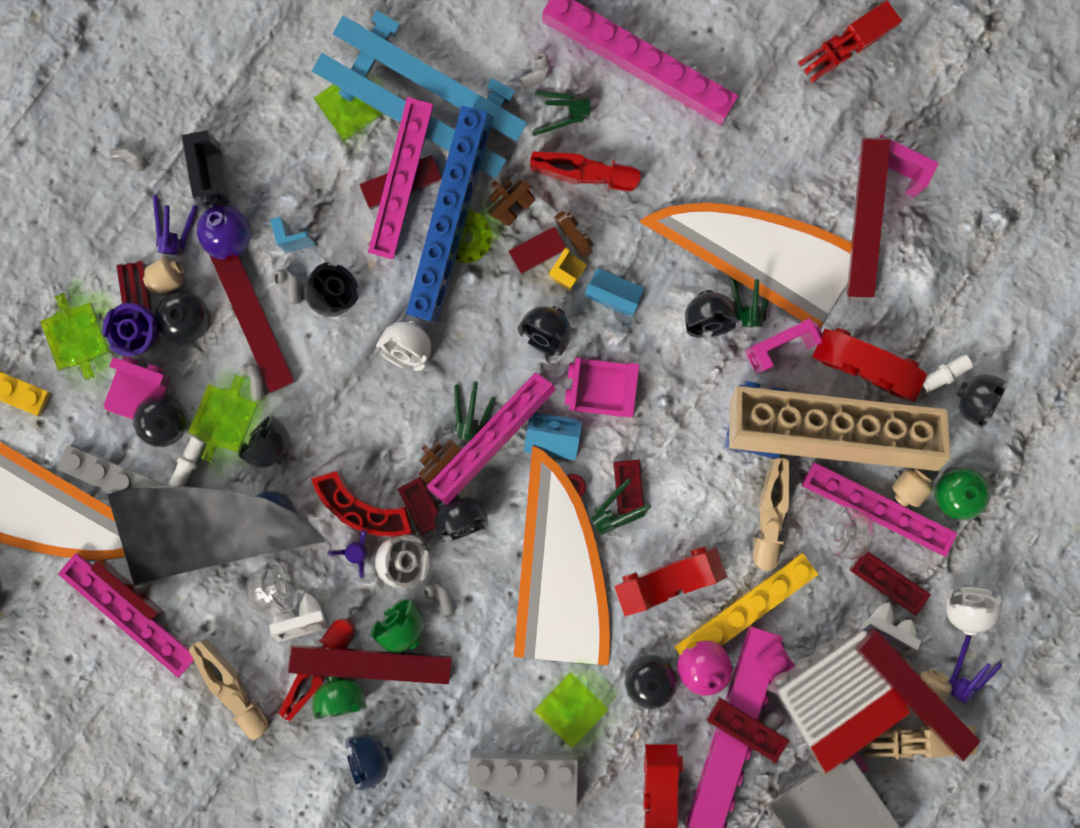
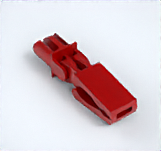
M886 0L848 25L842 36L835 35L828 41H824L819 48L798 61V65L803 67L817 56H820L803 71L807 76L823 65H826V67L809 79L811 83H814L828 72H833L837 67L852 57V52L861 53L898 27L902 20L889 1Z
M533 151L530 156V171L570 184H607V191L613 189L633 192L637 189L640 181V172L637 168L614 163L615 160H613L612 166H607L602 162H596L575 153ZM552 164H567L575 169L571 171L561 170L553 167Z
M346 618L334 621L319 642L324 644L323 647L347 648L355 635L354 623ZM297 674L278 714L285 720L291 721L311 699L317 688L323 685L327 676L313 675L312 686L309 692L293 705L292 711L288 714L290 706L296 701L298 689L302 681L310 676Z

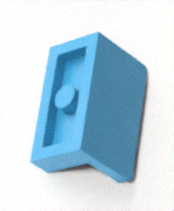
M280 216L270 219L276 244L286 254L316 245L315 240L308 232L292 235L290 226Z
M597 268L584 297L633 317L644 288Z
M535 412L528 421L524 452L532 453V446L543 450L548 456L575 460L582 420Z

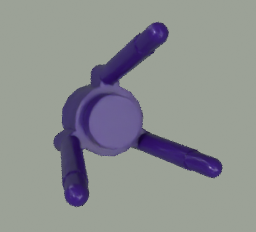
M154 194L153 207L157 236L156 247H158L157 253L179 255V249H185L186 239L198 206L196 204L192 206L181 238L178 239L177 233L169 232V205L164 206V226L162 232L158 195Z
M366 531L361 532L359 542L349 544L346 549L327 552L328 556L345 555L349 562L357 563L360 578L364 577L366 565L364 560L368 554L367 547L365 546L367 542Z
M966 635L953 674L949 679L952 685L951 695L966 705L1002 667L1001 663H997L987 673L991 668V664L987 663L972 681L963 676L958 680L971 635Z

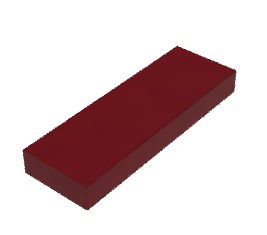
M432 155L420 159L412 193L442 181ZM388 173L359 184L369 210L380 206Z
M866 549L861 551L849 569L851 573L914 616L918 615L931 595Z
M98 560L91 566V570L148 620L156 619L163 613L164 610L106 560Z
M718 697L705 719L710 724L774 763L778 762L790 741L787 737L721 697Z

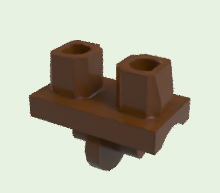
M508 179L501 185L494 181L491 186L495 191L489 196V199L494 203L500 196L501 198L487 211V214L493 219H498L506 226H510L518 217L510 207L517 201L523 209H527L535 201L534 196L529 190L531 186L526 180L517 181L508 191L506 190L512 185Z
M451 439L444 446L436 442L429 448L424 444L421 449L426 454L419 460L424 467L418 474L429 484L461 449Z

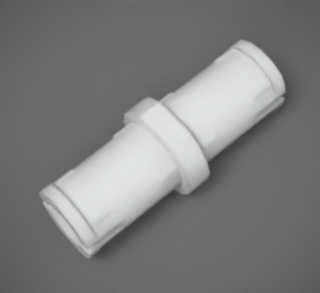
M963 355L947 365L941 364L935 372L926 377L921 388L922 391L928 394L944 384L949 385L953 383L954 378L973 368L971 360L967 355Z
M191 436L184 453L176 461L178 464L168 485L185 487L192 471L197 469L198 465L196 462L206 442Z

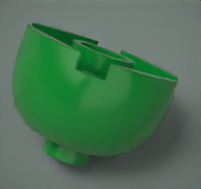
M961 467L949 470L941 475L935 484V501H937L940 511L951 519L969 520L976 518L985 511L990 503L991 491L989 484L983 475L973 469Z
M403 599L384 612L388 617L382 623L377 620L371 630V637L387 651L401 652L407 649L412 650L421 641L420 637L424 630L423 614L411 600L408 602L407 599Z
M327 677V683L317 688L312 699L315 720L324 719L323 716L330 715L331 717L358 712L360 709H367L363 689L357 682L343 679V677Z

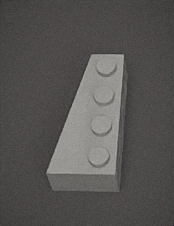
M471 752L469 757V786L576 815L577 755Z

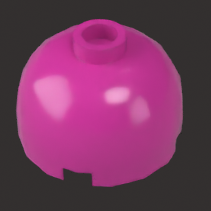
M699 641L696 643L698 646L692 649L686 648L677 663V671L683 684L691 692L701 696H712L725 689L730 682L733 668L730 657L724 648L714 641Z

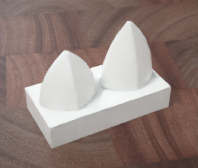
M305 593L300 603L299 617H295V614L288 607L281 605L275 614L274 623L270 624L269 628L271 636L277 642L327 629L329 625L327 617L323 614L316 599L310 594Z
M891 602L879 606L872 616L863 622L860 630H864L866 634L871 629L877 630L895 651L906 657L916 652L920 646L921 641L916 638L915 625L911 619L901 622L897 627L893 626L894 613Z

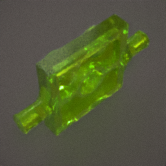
M60 293L54 296L59 311L52 317L40 321L57 370L63 371L74 366H80L84 380L93 379L96 376L90 363L100 356L111 353L103 336L94 306L89 302L79 307H70L65 296L66 294Z
M235 375L230 389H220L210 384L207 385L188 431L189 434L197 436L207 443L201 459L212 462L216 448H226L236 453L239 452L259 405L240 394L245 378Z

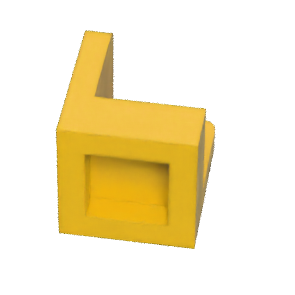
M565 248L549 272L548 277L571 291L585 270L586 263L570 254V250Z

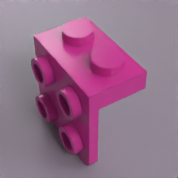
M123 356L122 359L113 357L109 367L116 369V373L107 394L104 409L133 420V414L137 405L144 399L153 395H165L171 377L162 374L164 369L151 364H148L147 368L138 366L139 360L128 356Z

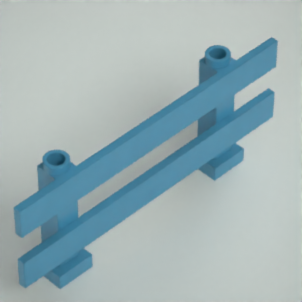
M377 10L371 19L374 25L372 32L349 18L342 16L332 33L337 38L360 50L351 69L324 53H321L312 69L313 73L339 87L340 91L338 94L350 102L354 98H358L401 123L406 101L367 79L376 61H379L459 109L463 105L488 112L494 117L492 128L516 142L527 125L525 121L501 108L504 102L510 104L515 95L514 90L492 78L487 86V92L490 94L485 99L388 42L390 36L397 38L401 31V26L398 22ZM431 116L426 138L450 151L455 130ZM486 148L480 170L496 179L506 159Z

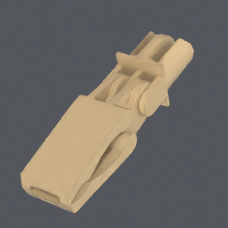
M783 458L771 459L759 500V529L761 534L760 538L753 537L755 540L753 551L754 565L765 571H772L777 567L781 544H784V542L777 541L789 506V461ZM778 478L779 497L773 506L771 492L774 482Z
M207 639L194 643L189 648V652L211 693L215 694L235 714L231 722L235 720L249 739L255 740L261 737L268 730L269 723L257 705L259 701L257 700L253 704L250 702L237 671ZM210 661L219 669L223 675V680L216 676Z
M966 725L970 729V731L976 736V727L972 725ZM920 726V730L914 731L912 728H889L878 736L887 738L874 739L864 746L870 749H887L864 751V758L894 757L899 759L914 757V754H923L929 758L955 755L927 726ZM977 747L970 755H977Z

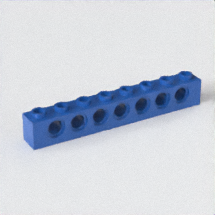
M461 106L409 299L407 315L439 322L494 119L486 111Z

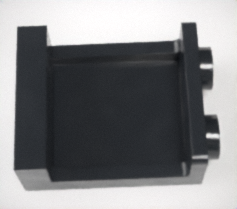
M208 130L181 135L193 199L208 209L215 205L229 204V197L219 188L212 189L207 164V155L221 153L218 140Z

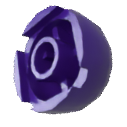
M215 205L207 209L200 216L197 223L196 235L202 248L211 257L217 259H227L225 256L241 254L248 247L252 238L247 218L232 206Z
M123 303L107 312L103 321L102 333L104 338H107L112 351L122 356H136L147 352L155 345L159 337V325L156 316L149 308L136 303Z

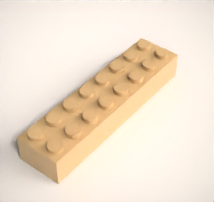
M737 386L729 402V448L939 471L950 459L947 409Z

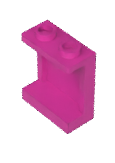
M880 135L878 138H887V137H885V136H883V135ZM891 140L888 168L911 179L904 193L914 198L928 187L939 163Z
M809 318L744 351L755 374L757 375L773 367L767 353L768 351L797 337L802 338L807 349L822 343L820 339L822 332L816 322L812 323Z
M575 357V363L569 362L568 378L573 379L572 388L566 389L565 404L569 405V411L632 418L639 364H622Z

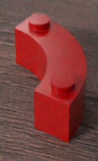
M824 328L820 338L822 343L817 345L812 356L814 359L826 367L839 370L854 377L858 373V376L871 381L872 385L886 391L890 395L916 402L927 377V373L919 368L920 363L908 358L904 360L879 347L851 337V333L844 329L836 328L833 331Z
M341 471L311 478L314 489L325 507L349 527L377 536H401L414 532L407 507L385 509L366 503L349 488Z
M706 546L698 547L691 550V555L640 575L637 572H633L623 576V582L615 585L614 588L624 616L647 611L668 601L669 598L681 594V589L683 594L716 584L727 578L717 547L708 550Z
M645 744L644 828H678V774L683 772V756H678L677 744Z

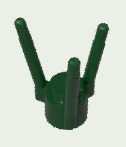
M535 91L534 95L565 99L546 100L545 105L567 106L568 115H573V117L532 131L531 134L536 136L573 123L583 122V117L590 116L589 95L581 96V94Z
M730 277L738 319L742 321V327H763V321H766L769 300L763 298L762 307L758 306L759 279L754 280L752 306H745V311H743L736 280Z
M477 381L473 382L468 417L463 418V421L461 418L459 385H454L455 431L458 432V439L470 441L486 425L495 402V397H491L478 425L479 420L473 419L477 398Z
M628 478L602 505L594 509L596 515L591 517V520L601 536L620 526L643 518L645 516L644 511L651 508L650 504H646L620 517H616L611 509L605 510L631 483V479Z

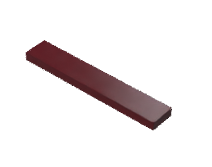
M861 138L846 294L848 297H875L890 138Z
M233 254L225 256L227 259L222 260L210 256L269 392L274 393L296 383L240 256Z
M871 629L856 646L855 650L959 760L964 762L981 741L877 630Z
M290 644L287 672L289 674L449 685L452 658L451 656Z

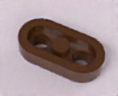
M561 211L553 217L561 231L583 259H586L593 253L591 248L594 246V243L586 233L582 235L576 228L579 224L570 212L566 214L564 211Z

